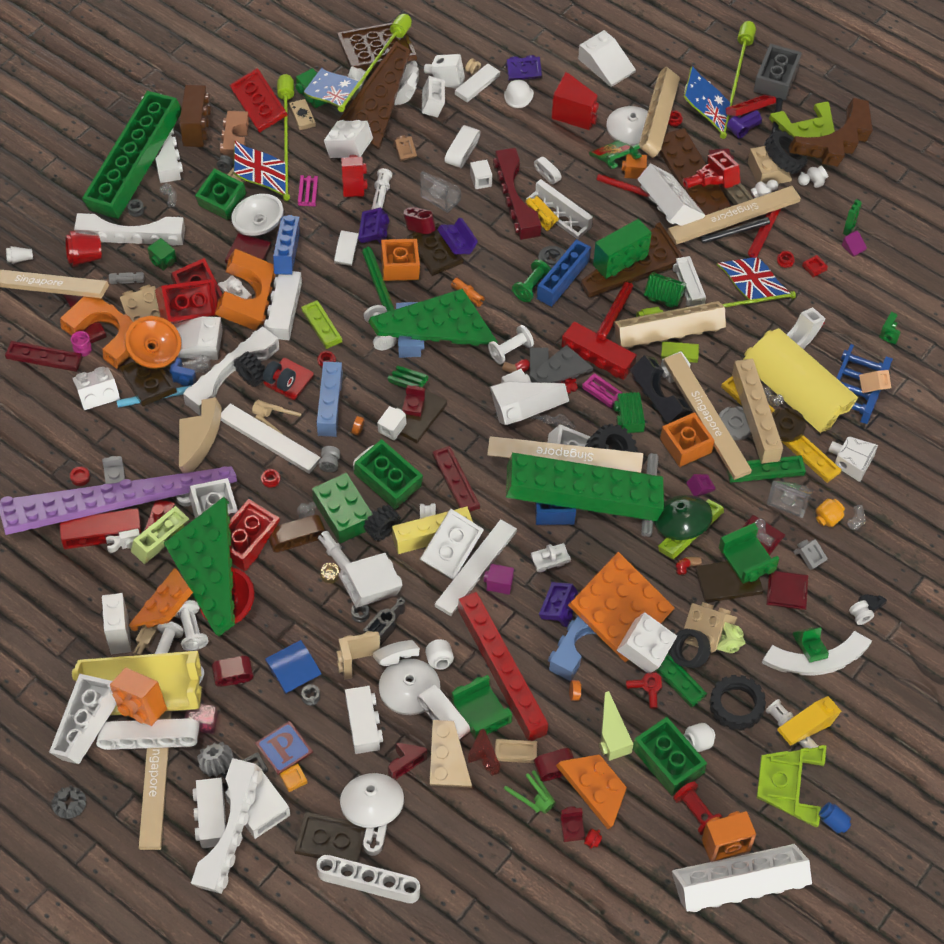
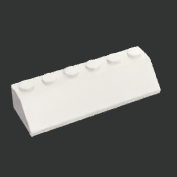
M795 844L672 870L680 902L687 912H697L701 908L719 907L729 902L738 903L743 899L751 897L760 898L769 893L778 894L792 888L801 889L806 885L812 884L809 859Z

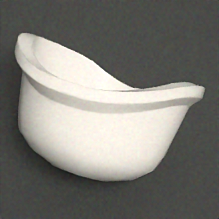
M523 80L511 81L504 93L506 103L513 108L525 107L531 102L534 95L533 90Z

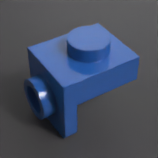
M177 357L175 363H172L170 367L173 382L184 386L194 385L197 382L195 370L184 368L181 358Z

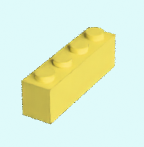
M468 507L454 510L472 521ZM448 512L392 526V537L397 553L401 554L427 547Z

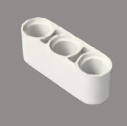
M463 125L446 153L445 163L462 168L478 143L481 131Z
M432 685L417 696L419 704L432 720L454 721L459 740L471 731L465 719L436 685Z

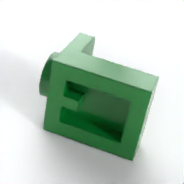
M891 312L882 327L879 338L896 344L901 332L896 330L898 322L895 321L898 314Z

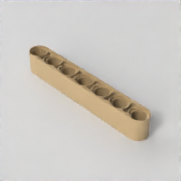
M668 67L663 68L657 77L639 142L640 149L652 158L661 150L680 77Z

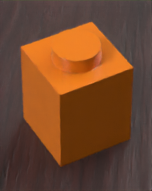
M627 154L626 161L622 160V171H625L624 178L638 179L647 168V155L633 159L631 154Z

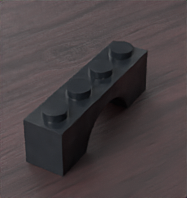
M644 355L630 369L634 375L633 379L641 385L643 393L653 402L652 406L660 412L661 418L666 424L693 412L684 398L675 395L666 397L663 394L660 383L664 370L654 357Z

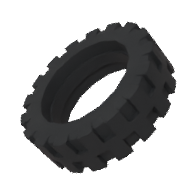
M776 130L765 140V149L768 151L769 157L773 159L772 161L778 164V167L791 174H796L807 164L808 158L804 155L789 153V146L794 137L789 136L785 131Z
M731 675L729 678L727 676L722 678L721 682L718 681L715 684L709 702L710 711L714 714V719L718 720L723 727L727 726L731 730L739 729V731H742L747 727L748 729L752 728L755 723L757 724L760 721L766 706L765 693L761 691V686L757 685L755 680L751 678L749 680L744 675L740 677ZM741 690L753 699L754 709L749 714L743 716L733 715L722 706L721 697L727 691Z

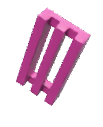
M304 175L300 176L298 206H316L318 176H314V178H311V176H307V178H304ZM304 183H307L305 202H302ZM314 183L312 202H309L310 184Z
M595 373L582 385L584 390L610 408L613 407L614 401H617V395L619 393L622 394L621 391Z

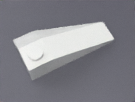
M507 381L490 387L499 423L504 425L524 420L569 402L565 383Z

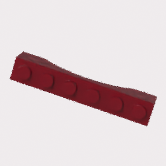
M516 147L497 150L495 158H493V166L498 170V181L502 182V194L506 195L505 202L506 206L510 207L509 214L510 219L514 220L515 233H518L520 240L541 237V223L538 213L521 200L514 187V181L519 173L520 165Z

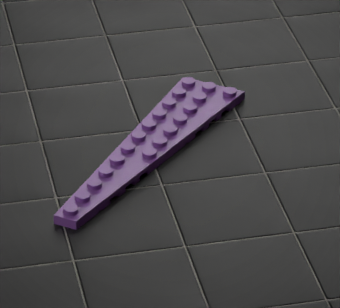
M232 466L133 481L124 479L120 483L16 498L6 496L0 500V517L5 535L186 494L189 493L190 486L226 478H228L229 483L237 482V478Z

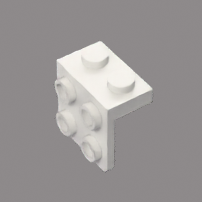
M98 367L89 373L82 372L73 378L84 410L120 399L115 379L108 367Z

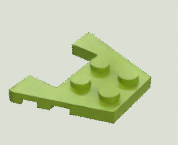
M828 101L814 105L813 109L819 118L791 123L784 111L771 113L769 116V120L772 123L775 121L782 132L786 131L793 137H821L835 132Z
M826 745L815 748H803L791 752L784 751L762 755L756 798L814 827H818L821 807L799 803L802 763L824 766Z

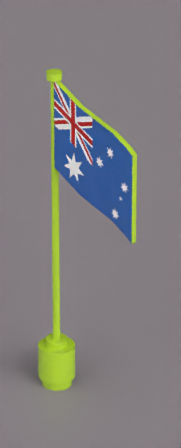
M407 14L397 16L390 26V31L393 35L359 82L321 68L305 89L304 94L313 99L331 103L338 107L339 112H343L348 101L395 37L402 38L409 30L412 22L410 16Z
M745 21L740 26L737 40L743 46L730 101L703 78L693 66L690 70L684 98L719 130L720 138L722 139L727 137L726 129L730 115L726 114V108L732 106L745 47L753 44L756 27L751 21Z

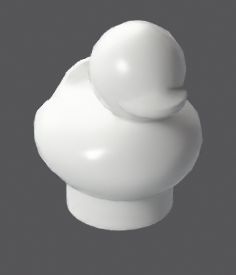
M822 165L818 168L810 167L807 174L801 172L798 182L800 185L805 186L811 179L814 187L818 188L824 185L825 179L829 176Z
M769 180L767 184L761 181L758 182L755 188L750 189L753 198L755 199L776 191L778 183L775 180Z

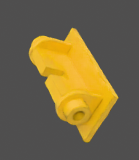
M538 196L526 200L527 206L538 213L541 226L548 232L559 218Z

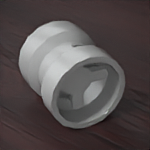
M334 446L323 447L319 468L325 472H335L338 469L337 460L340 458V450Z

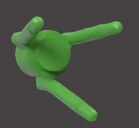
M535 770L532 771L535 780L529 773L526 774L530 783L539 793L534 798L535 804L507 786L504 787L507 792L532 807L536 813L541 810L545 814L556 804Z

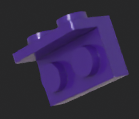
M529 55L525 58L514 56L506 61L508 81L542 77L540 57H535V55Z
M381 207L362 212L358 236L361 243L377 239L381 244V240H386L390 220L388 214Z
M458 218L454 225H440L438 228L439 233L454 254H471L478 243V240L463 218Z
M552 582L539 612L540 618L557 620L563 627H567L573 617V610L568 604L578 594L574 585Z

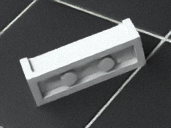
M690 256L676 258L673 272H676L679 281L687 283L684 292L686 306L691 307L705 304L706 296Z

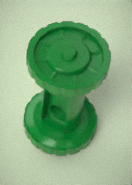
M534 260L531 264L532 274L524 283L515 282L512 286V291L519 300L530 302L534 298L532 289L551 270L544 261Z

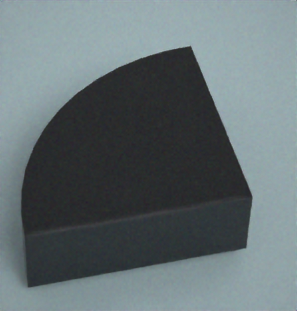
M865 594L858 599V602L865 600L869 605L868 609L872 610L873 613L887 602V599L880 595Z

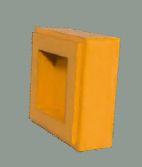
M298 763L279 774L288 792L308 783Z

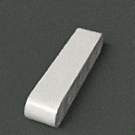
M194 719L157 720L152 726L139 723L138 721L105 722L98 733L96 744L99 748L107 750L190 747L197 744L199 722Z
M323 855L317 861L318 877L325 882L405 903H414L420 897V884L414 877L331 855ZM326 865L332 867L329 871L322 870V867ZM345 871L353 873L351 876L342 875ZM367 876H371L374 878L370 882H366L363 880ZM386 882H393L395 884L390 888L384 886ZM408 887H413L415 891L413 893H408L405 891V889Z

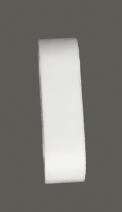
M542 156L534 161L535 169L550 184H555L561 180L559 170L545 157Z
M387 824L378 827V832H374V828H366L364 850L368 855L376 856L382 851ZM373 838H376V845L374 849L370 848V844L372 843Z

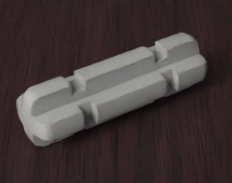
M134 272L119 273V275L117 273L109 274L110 284H117V282L120 284L134 283V281L143 283L145 280L143 272H136V274Z

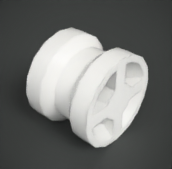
M435 503L430 505L420 504V519L436 515Z
M865 600L855 603L849 609L851 615L855 616L857 625L865 624L874 617L873 611L868 609L869 605Z

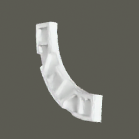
M854 631L845 642L828 651L829 656L827 659L809 663L804 654L788 652L772 645L762 664L785 673L792 672L799 673V675L827 674L840 670L854 660H857L868 649L872 640Z

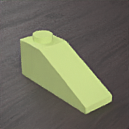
M175 506L133 540L131 552L146 564L165 547V541L185 526L189 518Z
M608 691L605 692L601 743H599L602 754H606L610 761L632 753L633 742Z

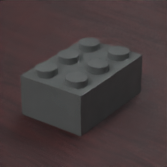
M770 44L756 76L754 92L782 98L786 101L799 68L802 52Z

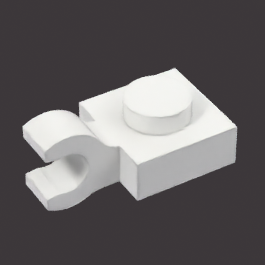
M139 529L119 532V536L106 537L107 544L114 543L111 546H107L108 552H116L120 546H122V549H131L133 540L140 535Z

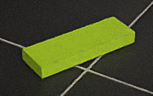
M318 300L301 307L303 314L326 349L342 343V337Z

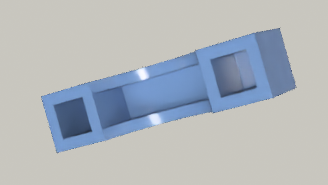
M323 362L317 416L318 436L337 437L339 394L343 378L342 362Z
M579 616L575 621L572 620L567 628L568 633L566 636L562 635L558 642L559 647L557 651H552L548 662H550L549 671L569 681L572 680L581 663V655L577 652L574 644L584 635L596 634Z

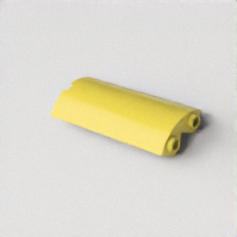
M779 328L767 331L763 338L753 348L747 349L744 354L745 358L743 360H754L760 380L794 410L801 413L804 419L820 433L830 430L838 416L850 412L858 399L852 391Z
M198 651L78 660L75 668L72 670L74 681H77L79 674L113 681L126 667L158 681L167 707L166 711L199 709L202 687L199 685V676L202 675ZM117 704L110 715H122L117 709Z

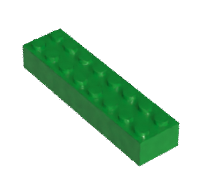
M151 91L146 92L82 197L89 211L116 219L120 218L181 115L182 109L177 98Z
M512 452L507 464L506 498L657 521L664 510L663 476Z

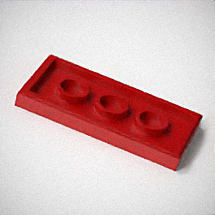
M258 68L229 85L244 110L248 112V116L259 133L288 116Z

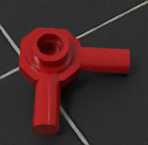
M656 672L646 673L642 680L626 681L627 689L643 688L649 693L650 709L658 708L657 693L662 688V677Z

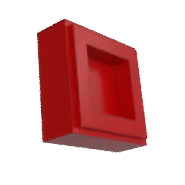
M818 255L804 261L802 264L812 277L827 271L828 268Z

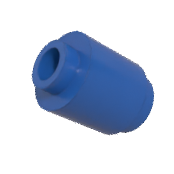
M828 802L819 812V816L822 817L821 820L837 834L840 832L845 833L851 826V817L836 804Z

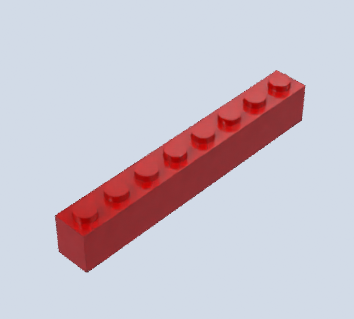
M474 592L459 598L458 611L527 741H534L547 735L548 722L478 593Z

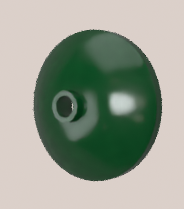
M679 495L664 502V510L659 519L654 521L657 531L664 537L672 540H688L704 533L709 528L713 515L710 505L702 498L693 495Z

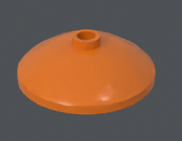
M145 316L137 319L129 326L125 336V346L130 357L139 365L153 369L168 366L177 358L181 349V337L176 327L168 320L158 316ZM152 345L154 349H150L148 346Z

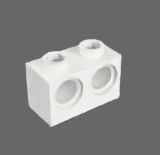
M429 76L422 89V113L438 118L445 104V80Z

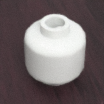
M434 640L426 647L425 653L428 663L432 668L443 670L453 662L454 655L450 643L446 640Z
M698 723L689 726L685 731L684 737L697 752H701L713 746L715 732L706 723Z

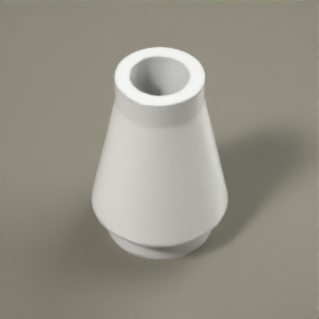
M13 246L6 248L7 263L11 262L14 264L33 260L32 249Z

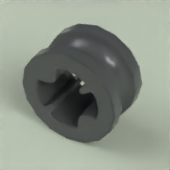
M227 155L220 156L217 162L218 169L223 172H230L234 165L233 159Z
M134 199L128 203V212L131 216L139 217L144 213L142 201Z
M353 605L351 608L352 619L357 623L366 622L369 618L368 606L364 605L356 608ZM361 610L363 615L359 616V613H357V611Z
M310 684L302 689V701L306 705L311 706L319 702L320 692L317 686ZM314 692V696L307 698V694Z

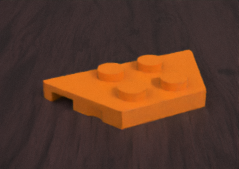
M176 568L158 586L156 592L145 602L143 608L128 625L132 631H137L141 625H146L149 628L157 624L169 623L193 593Z
M600 754L560 761L556 767L607 829L611 828L614 825L627 788Z

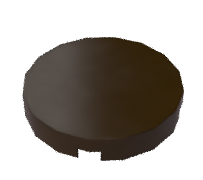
M785 408L777 409L772 413L781 441L793 442L803 436L806 423L803 415L797 410Z

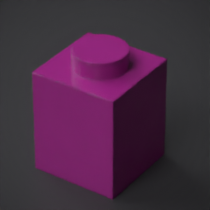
M491 564L489 571H485L484 582L487 583L486 590L510 595L514 568Z

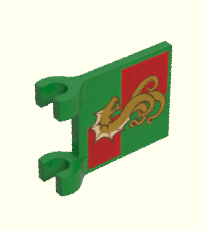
M619 140L589 152L590 156L605 162L610 169L618 167V164L614 162L615 159L627 154H631L633 159L642 157L637 150L640 148L638 144L631 146Z

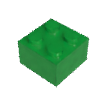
M214 168L195 197L200 207L229 220L233 210L243 200L247 192L244 183Z

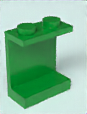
M755 523L721 537L718 547L743 584L749 581L754 582L766 573H773L777 569L779 557L771 558L756 537L759 528Z
M488 675L477 677L471 683L465 686L461 685L452 692L451 702L468 723L471 729L470 733L475 741L512 722L510 709L508 707L504 709L489 686L490 677Z

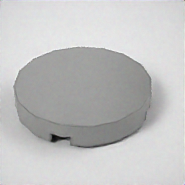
M727 407L720 412L719 417L733 440L746 439L751 435L743 407Z

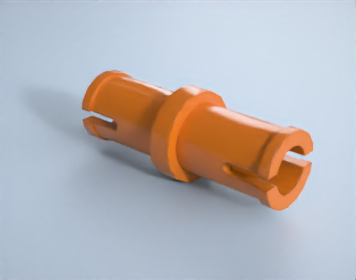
M458 277L452 281L455 284L451 283V287L455 290L463 289L471 302L477 307L483 304L482 301L485 300V297L477 293L474 287L465 284Z

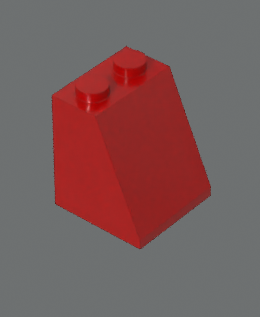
M565 72L553 95L552 119L590 130L592 124L595 125L598 115H596L599 103H597L598 95L572 75Z

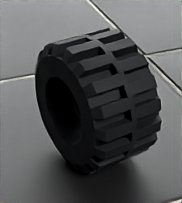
M613 424L603 425L587 440L585 447L607 449V444L614 450L638 451V448L635 446L636 440L632 439L633 435L629 434L626 428L622 429L621 425L618 424L615 426Z

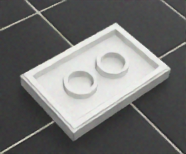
M450 509L420 557V560L454 580L484 529Z

